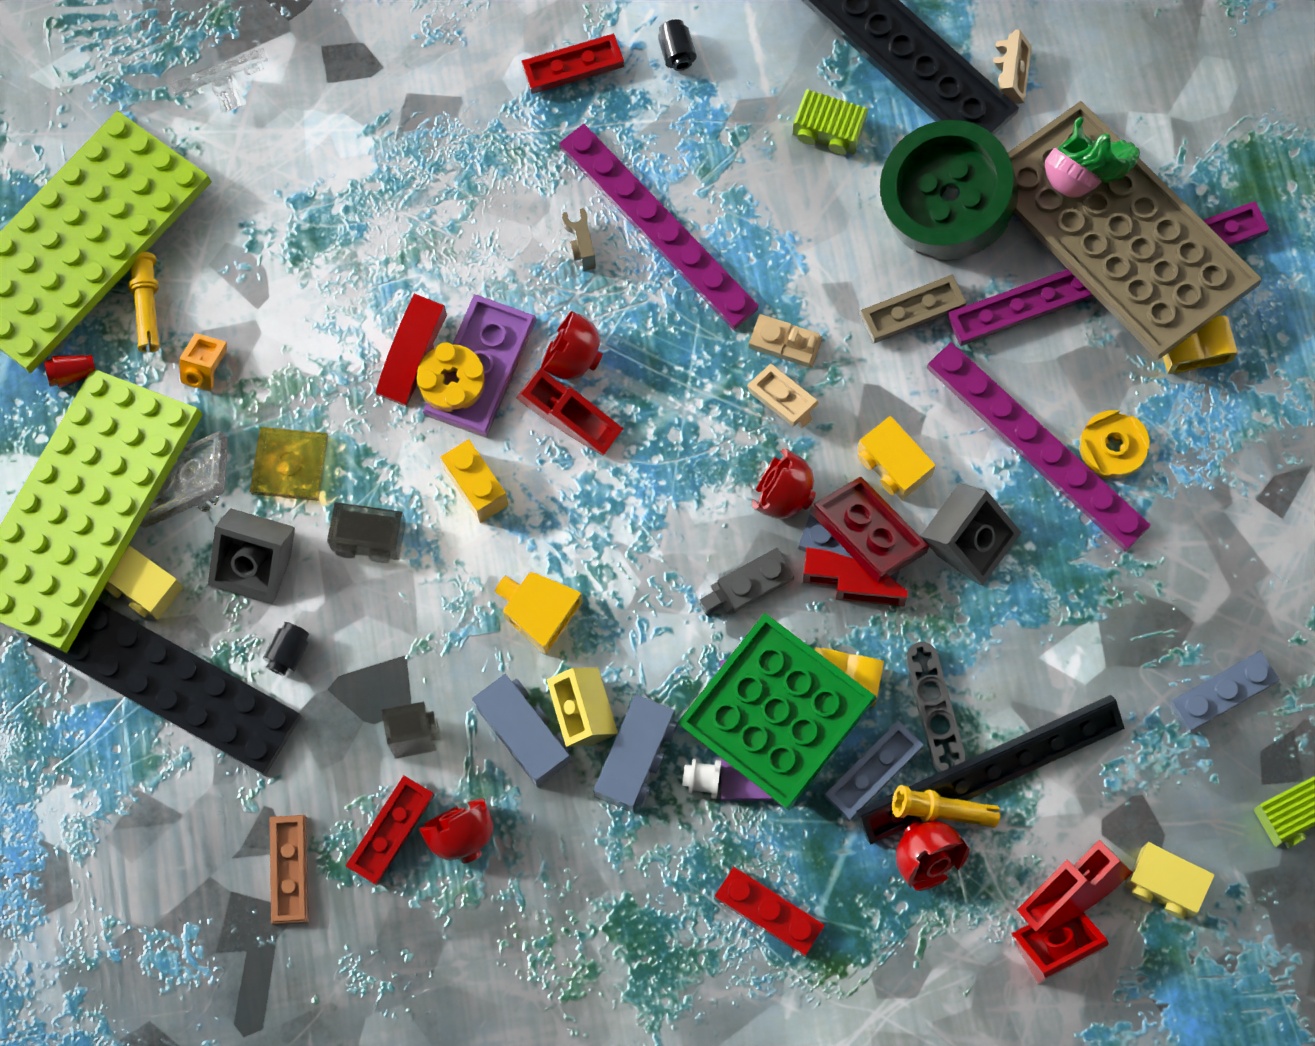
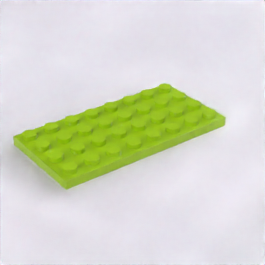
M117 110L0 231V351L31 374L128 272L136 261L137 256L141 252H146L211 184L212 181L209 176Z
M96 369L89 373L0 524V624L65 653L68 652L201 419L203 413L198 408Z

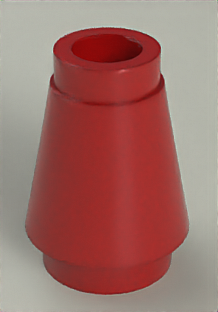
M92 354L86 356H51L52 359L44 361L50 387L58 386L62 388L86 378L89 373L95 371Z

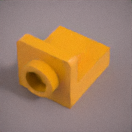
M195 333L179 358L180 382L211 391L214 386V372L227 352V342Z

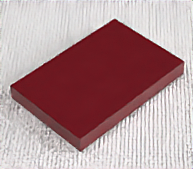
M861 476L812 504L809 511L877 583H880L927 554L930 547Z

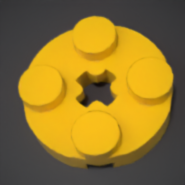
M445 342L428 352L421 360L417 370V384L423 399L431 407L443 412H453L452 409H460L462 407L466 409L472 406L483 393L485 387L484 368L473 351L461 345H452ZM457 372V378L460 379L457 383L451 381L449 385L444 384L445 377L443 375L445 373Z
M1107 410L1096 414L1087 423L1079 440L1080 454L1088 468L1094 471L1099 478L1106 480L1110 478H1125L1135 473L1147 457L1150 440L1145 426L1138 418L1132 415L1129 417L1121 414L1117 410ZM1109 437H1112L1114 441H1122L1123 444L1120 446L1119 452H1114L1107 448L1106 445L1109 443Z

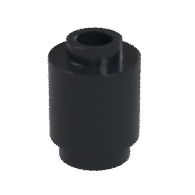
M669 20L659 27L658 41L665 65L676 71H682L692 65L697 55L689 28L684 25L682 20Z
M284 622L282 628H277L263 656V659L268 662L266 668L280 676H285L287 672L294 673L309 644L306 641L309 633L297 625Z

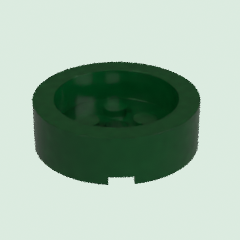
M943 120L915 129L893 148L882 169L880 197L894 232L904 244L916 252L919 251L934 256L935 259L952 260L977 254L999 239L1007 229L1008 222L1012 217L1014 209L1017 207L1018 185L1005 147L991 132L974 123L960 120ZM947 187L956 188L960 191L958 198L954 201L948 202L942 199V195Z

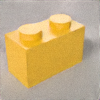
M891 416L859 440L857 449L859 454L857 456L860 462L868 470L874 469L882 478L880 482L884 489L891 495L896 494L901 500H904L933 476L936 465Z
M470 439L440 456L444 471L479 523L509 506L506 492Z

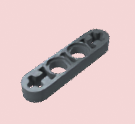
M917 642L908 649L905 663L934 769L940 773L949 767L947 763H941L939 760L944 756L943 745L935 747L934 742L943 743L951 738L954 739V742H949L948 744L949 754L958 757L953 766L965 761V752L938 653L931 644ZM917 651H922L924 656H930L931 659L926 663L927 673L930 674L934 671L936 675H927L917 680L916 676H921L923 673L920 662H913L912 660L916 658ZM927 683L935 684L940 690V697L935 701L925 700L921 695V687ZM935 717H943L948 721L950 729L943 735L935 734L930 728V721Z

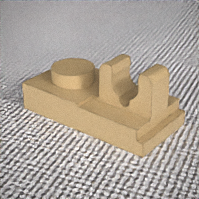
M1014 30L1013 33L1009 34L1007 40L996 42L995 47L1000 53H1005V55L994 58L993 62L998 69H1003L998 78L1000 91L1015 104L1025 103L1032 46L1021 30Z
M759 314L748 348L812 368L823 336L790 323Z
M769 364L747 385L749 392L792 427L798 424L800 428H803L812 420L810 411L818 405V400L773 364Z

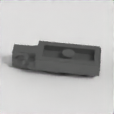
M775 548L718 579L716 583L711 585L713 592L700 599V606L706 616L721 608L726 613L731 611L735 613L794 580V575L778 548Z

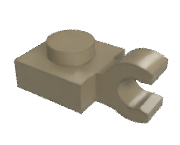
M584 208L580 209L581 219L578 222H571L568 219L567 212H563L564 228L576 237V240L570 241L574 261L581 260L583 271L595 269V254L588 229L587 212Z

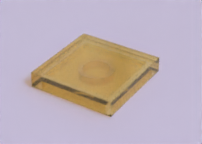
M260 427L250 486L251 494L319 501L328 434Z

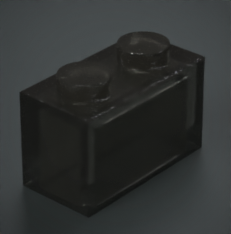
M335 502L327 543L331 551H335V555L343 558H355L356 555L369 556V559L374 562L389 563L390 559L399 560L406 520L402 511Z
M424 701L381 710L387 745L395 759L437 751L435 740L441 739L438 719L435 717L434 711H428Z

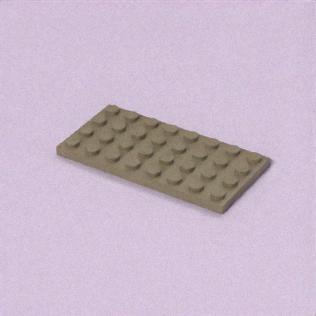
M1080 101L1008 152L1018 185V202L1013 213L1158 361L1258 287L1262 278L1140 158L1137 160V164L1132 167V170L1121 180H1114L1110 183L1101 182L1094 190L1081 197L1071 198L1056 191L1047 178L1045 160L1053 148H1058L1072 136L1074 122L1077 118H1084L1082 127L1084 134L1090 139L1097 140L1100 135L1108 133L1111 137V142L1120 140Z

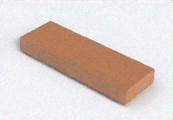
M306 815L269 817L271 924L309 923Z

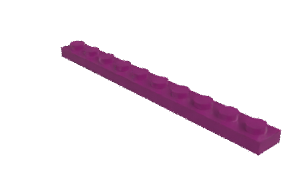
M1256 201L1203 220L1230 248L1267 235L1269 231ZM1066 269L948 313L947 318L959 345L963 346L1092 299L1095 296Z

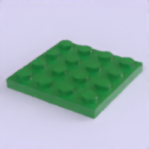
M764 613L677 723L789 811L877 698L873 693Z

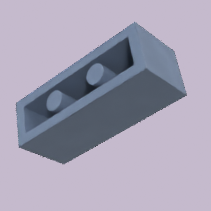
M505 673L474 696L472 702L538 788L571 763L570 755L567 753L571 750V747H566L564 738L560 733L554 736L546 725L550 723V720L538 705L534 708L531 707L525 699L529 693L517 678L511 681Z
M635 694L594 787L595 798L631 813H634L637 805L643 807L651 788L646 785L651 772L654 774L658 773L664 759V754L660 753V750L665 740L671 742L678 723L673 721L675 718V711Z

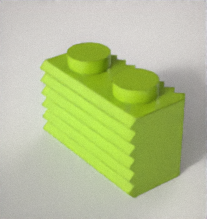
M806 89L793 123L792 135L797 136V139L804 144L814 145L819 143L826 145L830 151L836 154L845 155L847 152L855 154L866 125L868 108Z
M1315 776L1261 803L1253 809L1275 847L1285 843L1289 849L1306 840L1307 837L1304 832L1315 827Z

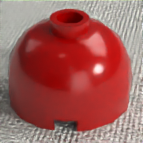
M570 311L558 327L557 332L559 333L554 342H550L541 363V368L544 371L562 380H574L582 377L588 369L594 371L603 356V353L598 351L601 340L595 325L586 317Z
M782 449L780 452L784 455L781 460L776 457L772 459L756 487V491H762L759 502L752 499V508L775 519H788L798 514L801 509H809L816 496V492L812 491L814 477L809 464L792 451Z
M484 798L468 801L467 803L470 808L467 810L465 808L458 809L457 806L424 823L425 827H420L419 830L431 852L439 858L449 861L461 859L463 864L472 862L482 856L480 849L489 843L493 834V819Z
M916 822L908 826L903 833L904 836L901 838L896 849V865L910 888L913 886L916 891L931 889L949 879L943 873L950 870L953 866L959 870L967 860L970 848L952 826L944 822Z

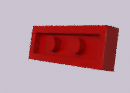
M614 33L521 60L531 94L624 67V60Z
M403 775L345 866L378 886L434 798V793Z
M734 866L714 896V899L804 957L825 926Z

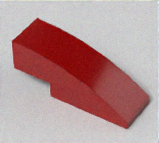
M415 293L413 294L387 355L375 391L376 395L407 407L417 386L418 366L424 356L434 349L433 343L447 317L445 305Z
M539 368L532 375L516 397L517 400L547 422L602 456L624 429L572 387L566 388L542 368Z
M806 547L802 583L837 586L836 600L905 607L908 591L892 578L888 577L877 583L854 558L828 550Z
M1098 840L1074 865L1067 859L1017 911L1040 935L1070 921L1097 904L1133 872L1102 841Z

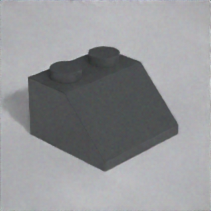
M959 483L920 536L939 558L975 583L983 586L1019 537L1021 531L987 490Z
M230 508L215 526L208 585L273 604L291 557L295 527Z

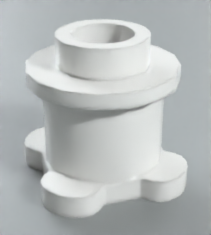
M693 759L692 765H685L682 786L689 787L688 794H692V791L712 793V799H716L721 760H716L715 765L696 763V759Z

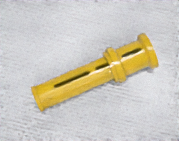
M141 252L137 256L136 261L130 268L131 281L128 283L129 291L134 295L137 347L138 351L146 353L148 341L149 353L160 349L154 294L159 289L158 281L154 278V266L157 261L156 256L150 252Z
M903 785L898 786L893 795L892 810L895 817L904 818L910 815L920 817L925 822L935 821L938 818L978 824L995 828L1000 820V813L998 812L1000 808L998 805L940 797L933 790L918 792L912 791L908 786Z

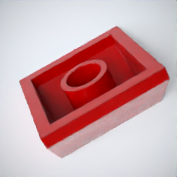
M1084 912L1040 935L1029 924L1011 933L1013 940L1038 984L1101 952L1109 945L1107 938Z

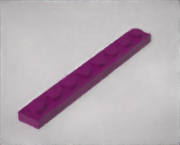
M584 123L559 143L562 152L733 331L758 311L759 305Z
M952 342L928 363L926 369L1125 552L1149 529L1150 523Z

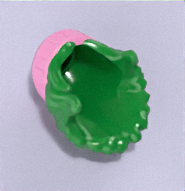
M1079 117L1074 122L1072 136L1058 148H1053L1046 158V175L1052 187L1059 193L1071 198L1081 197L1094 190L1101 182L1110 183L1114 180H1121L1137 164L1140 156L1139 148L1135 147L1134 143H1127L1125 140L1111 142V137L1108 133L1100 135L1097 140L1090 139L1084 134L1082 127L1084 118Z

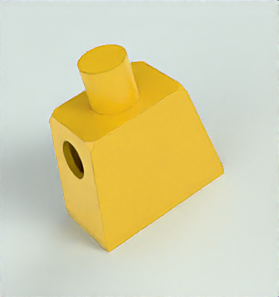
M534 572L528 573L521 585L505 575L495 589L496 594L508 601L503 610L505 619L544 655H547L583 603L582 594L579 591Z

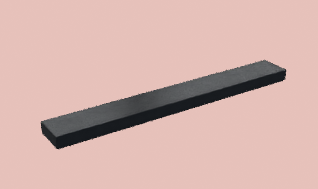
M1109 695L909 786L912 791L918 792L933 790L940 797L970 800L1125 729L1117 701L1112 695ZM894 793L856 810L865 837L870 845L906 829L913 823L921 822L922 819L910 815L904 818L895 817L892 810Z

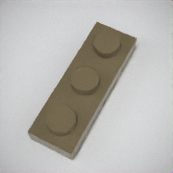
M952 274L862 309L860 317L874 344L946 316L951 311L965 307L966 301Z

